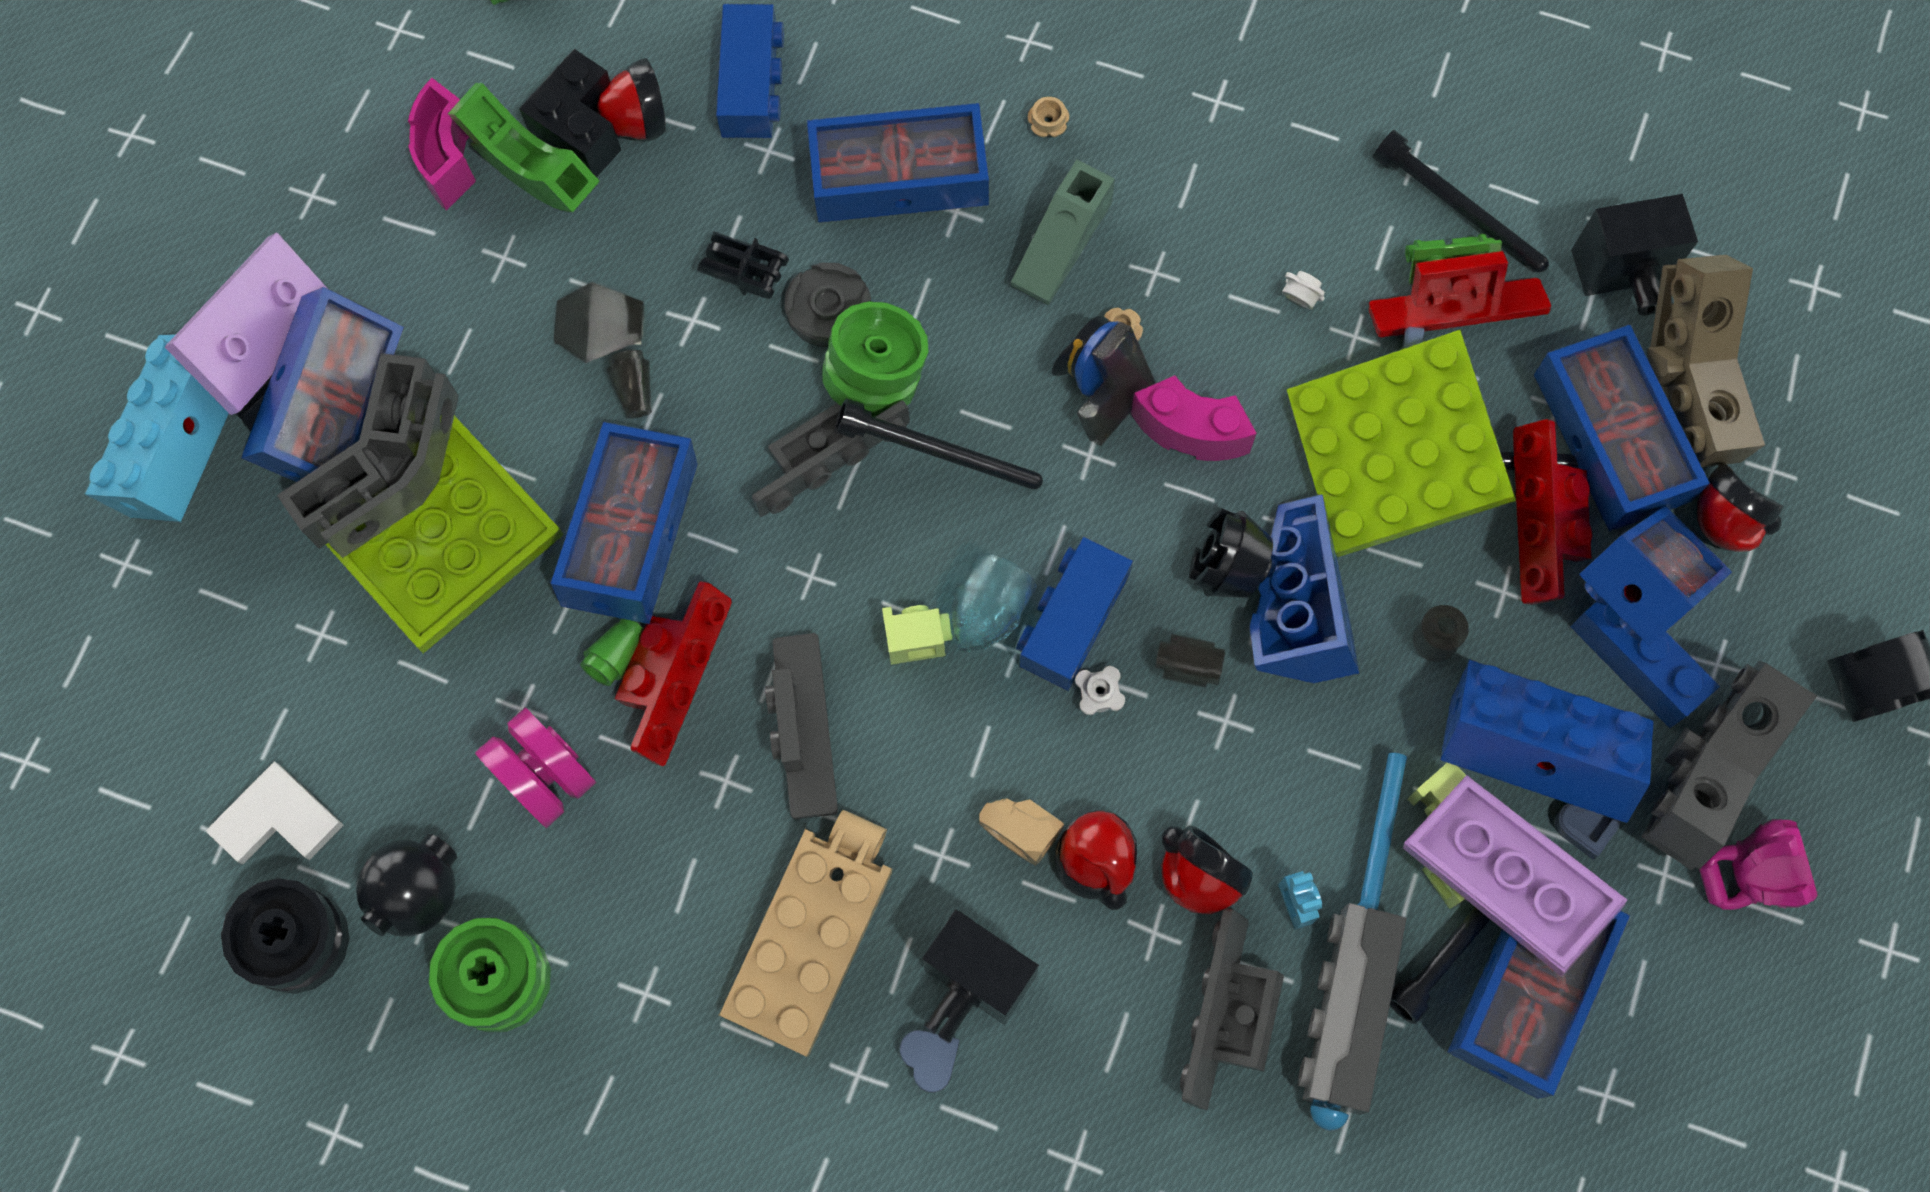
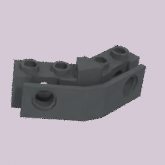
M381 353L359 441L279 493L277 497L300 530L319 549L329 543L344 558L423 505L440 479L459 395L446 375L435 374L426 359ZM365 523L367 527L357 532L355 528Z
M1758 660L1754 667L1749 664L1745 665L1732 682L1731 688L1733 690L1722 705L1720 703L1717 704L1702 725L1705 729L1700 736L1685 727L1664 760L1675 768L1668 778L1669 785L1652 808L1651 814L1653 815L1641 837L1690 870H1693L1695 867L1700 869L1724 847L1756 779L1817 697V695L1765 662ZM1760 702L1763 707L1762 718L1753 725H1745L1742 719L1744 708L1750 703Z

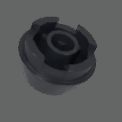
M1221 508L1206 525L1214 530L1207 536L1202 549L1196 547L1190 564L1189 578L1195 580L1194 585L1203 588L1206 596L1247 598L1266 579L1270 571L1273 539L1244 511L1233 513Z

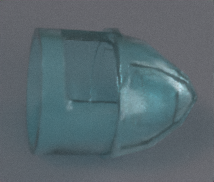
M982 552L975 557L971 566L973 572L966 584L962 583L955 587L949 607L951 634L960 651L970 652L986 649L1006 638L1019 626L1021 616L1034 595L1037 585L1034 579L1015 563L998 555Z

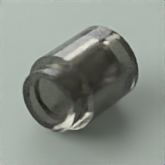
M1438 605L1431 608L1414 630L1413 644L1416 651L1423 658L1434 662H1441L1451 658L1467 639L1469 633L1468 621L1464 614L1453 606Z
M1171 633L1169 642L1160 641L1155 668L1163 669L1162 679L1206 688L1207 683L1218 685L1224 663L1225 649L1215 647V642Z

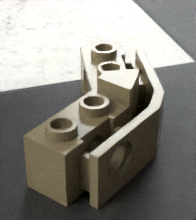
M1728 255L1678 259L1675 265L1663 266L1651 345L1647 350L1648 361L1680 425L1683 427V431L1702 468L1719 466L1724 462L1726 464L1741 463L1765 446L1737 360L1753 268Z

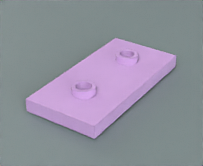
M276 232L265 239L169 341L165 348L230 415H233L242 410L273 374L301 297L319 288L327 287Z
M1467 775L1404 842L1403 849L1561 977L1622 910L1627 902L1625 897Z

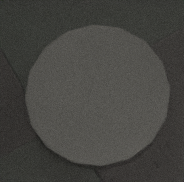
M822 262L811 266L812 269L805 271L803 274L801 271L792 279L785 294V312L791 329L803 341L818 347H828L831 329L838 315L852 305L872 301L866 283L854 269L840 263Z

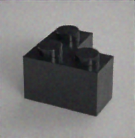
M574 49L519 110L528 131L553 147L572 150L588 169L598 177L621 151L613 124L599 115L597 109L599 96L611 81L607 70Z

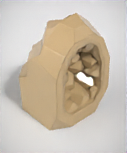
M1001 799L993 803H986L979 813V822L984 830L1019 857L1035 866L1042 860L1064 828V823L1030 799L1021 802Z

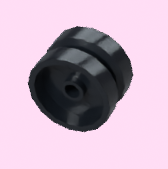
M280 878L256 883L239 895L226 913L221 932L224 957L236 974L252 984L273 991L292 994L316 989L333 977L345 959L350 939L347 918L335 901L299 881Z

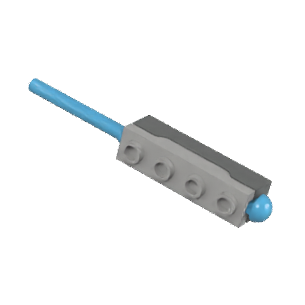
M1388 753L1360 902L1357 905L1348 903L1341 910L1340 915L1334 913L1330 921L1327 942L1334 943L1330 962L1323 961L1317 989L1324 991L1321 1010L1313 1009L1308 1027V1037L1315 1039L1311 1058H1303L1298 1076V1086L1305 1088L1302 1100L1312 1102L1310 1108L1312 1119L1320 1128L1325 1130H1337L1347 1122L1349 1115L1340 1112V1110L1358 1115L1369 1113L1407 919V917L1378 910L1407 756L1399 753Z

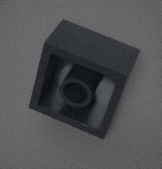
M1683 194L1597 208L1571 251L1585 296L1632 288L1638 307V314L1646 316L1656 313L1663 266L1675 265L1678 259H1686L1697 244L1698 239Z
M955 909L922 958L925 971L944 983L948 988V991L923 1026L935 1034L944 1019L949 1018L938 1035L939 1038L950 1044L953 1035L972 1007H979L1005 1025L1037 977L1039 965Z

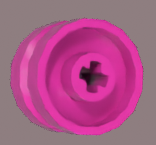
M524 707L507 723L508 732L523 747L518 754L502 738L494 736L483 744L475 754L512 795L547 829L564 813L562 801L548 786L555 781L570 797L579 799L597 782L576 761L579 756L550 725L545 728Z

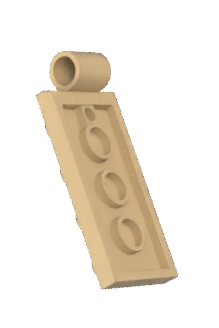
M842 810L832 828L828 842L815 837V833L805 829L719 1016L806 1057L810 1055L891 877L892 868L885 865L880 867L873 863L885 839L886 828L846 810ZM840 868L843 870L844 876L842 880L836 882L832 879V872Z

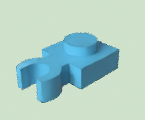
M1301 871L1285 876L1278 885L1294 930L1313 924L1320 918L1317 910L1322 909V901L1317 886L1313 882L1312 874L1310 872L1304 874Z

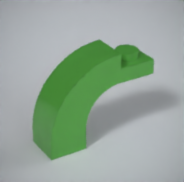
M475 83L448 113L457 125L473 140L470 145L486 161L515 185L553 208L574 212L600 182L572 150L553 147L528 131L483 83Z

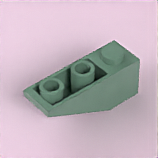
M1076 159L1054 194L1011 281L1012 287L1047 305L1050 304L1112 205L1115 178Z

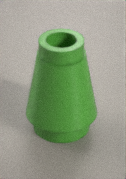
M620 619L618 623L612 626L583 652L585 658L580 664L581 668L592 679L605 686H611L614 680H621L644 629L635 621Z

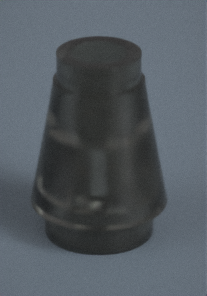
M627 350L611 355L608 358L609 367L606 369V372L625 411L626 418L635 419L651 414L649 360L644 359L641 350Z

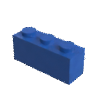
M723 4L716 112L722 138H772L773 121H780V96L774 95L775 84H782L781 58H776V49L784 47L783 22H776L773 4Z
M1085 537L1082 538L1077 550L1069 547L1058 568V572L1063 574L1056 589L1051 586L1047 587L1038 604L1037 610L1042 612L1035 628L1030 625L1026 626L1017 643L1016 650L1021 652L1020 667L1069 691L1130 576L1133 561Z
M1596 601L1570 626L1669 728L1686 718L1720 687L1667 632L1662 634L1650 646L1643 639L1638 641L1632 638L1620 625L1619 619L1621 617L1608 604L1602 605Z

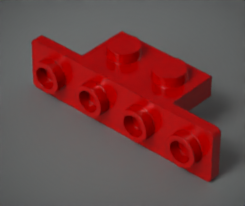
M1499 251L1416 263L1411 295L1372 300L1369 302L1368 311L1377 335L1379 337L1404 335L1405 329H1408V326L1424 328L1425 332L1546 315L1550 313L1551 303L1539 278L1504 282L1508 261L1504 252Z
M1544 419L1513 429L1521 601L1523 604L1529 605L1564 598L1563 559L1575 562L1592 559V530L1589 521L1588 504L1590 489L1587 481V470L1557 464L1555 422Z
M700 581L683 621L652 616L650 624H646L639 643L614 698L627 707L645 710L630 748L631 751L655 765L665 766L732 604L730 597L708 582Z

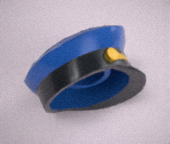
M1096 316L1090 320L1056 359L1052 367V374L1054 376L1070 374L1075 377L1077 386L1082 394L1086 397L1097 396L1109 382L1124 353L1127 343L1125 325L1119 321L1112 322L1104 316Z

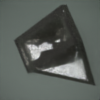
M591 282L557 300L554 342L585 363L630 345H642L644 302Z

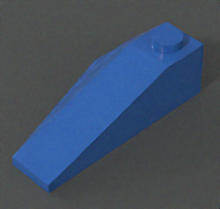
M1323 494L1280 504L1277 508L1271 534L1273 539L1272 565L1266 579L1259 585L1258 590L1261 594L1257 612L1256 614L1253 613L1250 623L1255 668L1257 671L1310 683L1359 674L1353 632Z

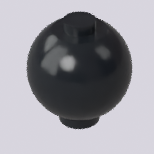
M427 834L420 843L412 840H398L377 849L365 861L357 878L356 897L358 905L364 913L361 921L380 936H384L387 932L394 936H414L435 927L446 916L454 900L456 885L450 866L457 859L455 851L446 842L433 834Z

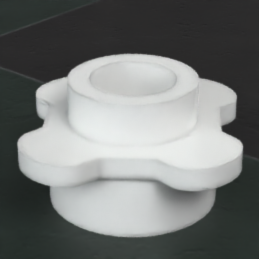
M1299 271L1297 275L1289 272L1286 273L1285 278L1287 279L1285 282L1287 284L1282 294L1288 299L1307 309H1313L1317 301H1324L1325 292L1320 289L1322 283L1318 279L1303 271Z
M1107 666L1103 671L1091 673L1088 670H1082L1077 674L1075 684L1081 689L1082 700L1079 706L1083 713L1094 715L1096 712H1105L1110 709L1118 711L1124 706L1125 697L1120 693L1118 685L1121 674L1117 668ZM1103 687L1105 692L1097 694L1096 688Z

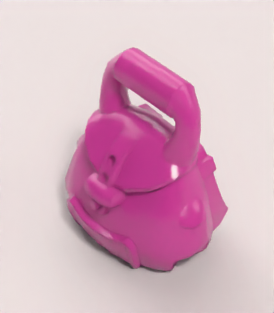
M1772 819L1763 825L1760 824L1755 829V832L1746 839L1737 841L1735 845L1724 846L1699 869L1708 902L1723 910L1740 909L1752 903L1757 904L1758 902L1769 906L1776 905L1784 909L1786 907L1799 908L1814 901L1818 896L1797 823L1792 820ZM1721 860L1732 861L1734 877L1740 889L1735 896L1730 898L1727 896L1718 861Z

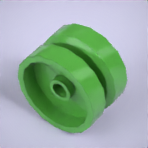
M868 301L852 305L838 315L831 329L828 350L822 366L823 384L830 397L840 406H842L846 398L863 403L865 405L864 409L871 411V416L873 417L878 416L902 400L908 406L917 390L921 372L929 352L928 337L920 322L906 310L883 302Z
M475 918L454 927L439 942L430 961L429 985L436 1004L449 1018L484 1032H507L526 1024L542 1008L550 990L551 967L544 949L528 933L498 918ZM496 969V973L488 976L490 971Z

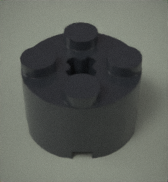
M1924 630L1890 639L1855 653L1851 652L1827 661L1847 713L1850 714L1853 722L1930 699V644Z

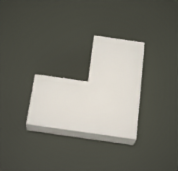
M274 761L206 832L237 862L244 864L276 831L305 858L310 860L342 828L343 824L280 764Z

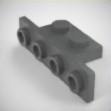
M902 400L876 416V418L907 428V425L910 423L909 408ZM838 403L834 404L768 446L771 456L784 475L752 495L756 511L760 517H763L770 512L776 514L785 510L791 505L796 495L807 488L814 490L821 487L831 478L834 471L845 464L847 466L857 464L868 455L870 448L884 439L866 433L863 437L855 435L852 439L835 433V425L841 406Z
M816 633L778 637L773 639L775 670H772L773 685L765 686L768 713L777 714L778 731H770L773 759H781L786 771L790 814L795 820L835 815L838 812L819 637Z
M1227 908L1223 910L1221 921L1216 923L1213 930L1212 943L1215 950L1211 968H1207L1202 979L1204 999L1201 1013L1195 1018L1191 1029V1040L1194 1045L1190 1063L1185 1065L1180 1079V1088L1183 1093L1182 1101L1203 1110H1207L1209 1107L1218 1062L1264 1072L1284 975L1279 971L1240 964L1248 928V919L1237 911Z

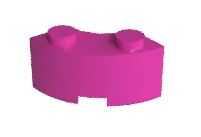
M431 78L419 92L411 108L408 119L410 124V145L408 146L413 161L432 196L447 211L476 180L464 157L465 145L469 136L448 115L460 99L435 79Z
M1175 375L1134 393L1131 415L1143 432L1167 450L1172 448L1179 452L1196 456V460L1203 461L1229 460L1250 453L1257 433L1236 395L1221 399L1201 397L1186 389Z

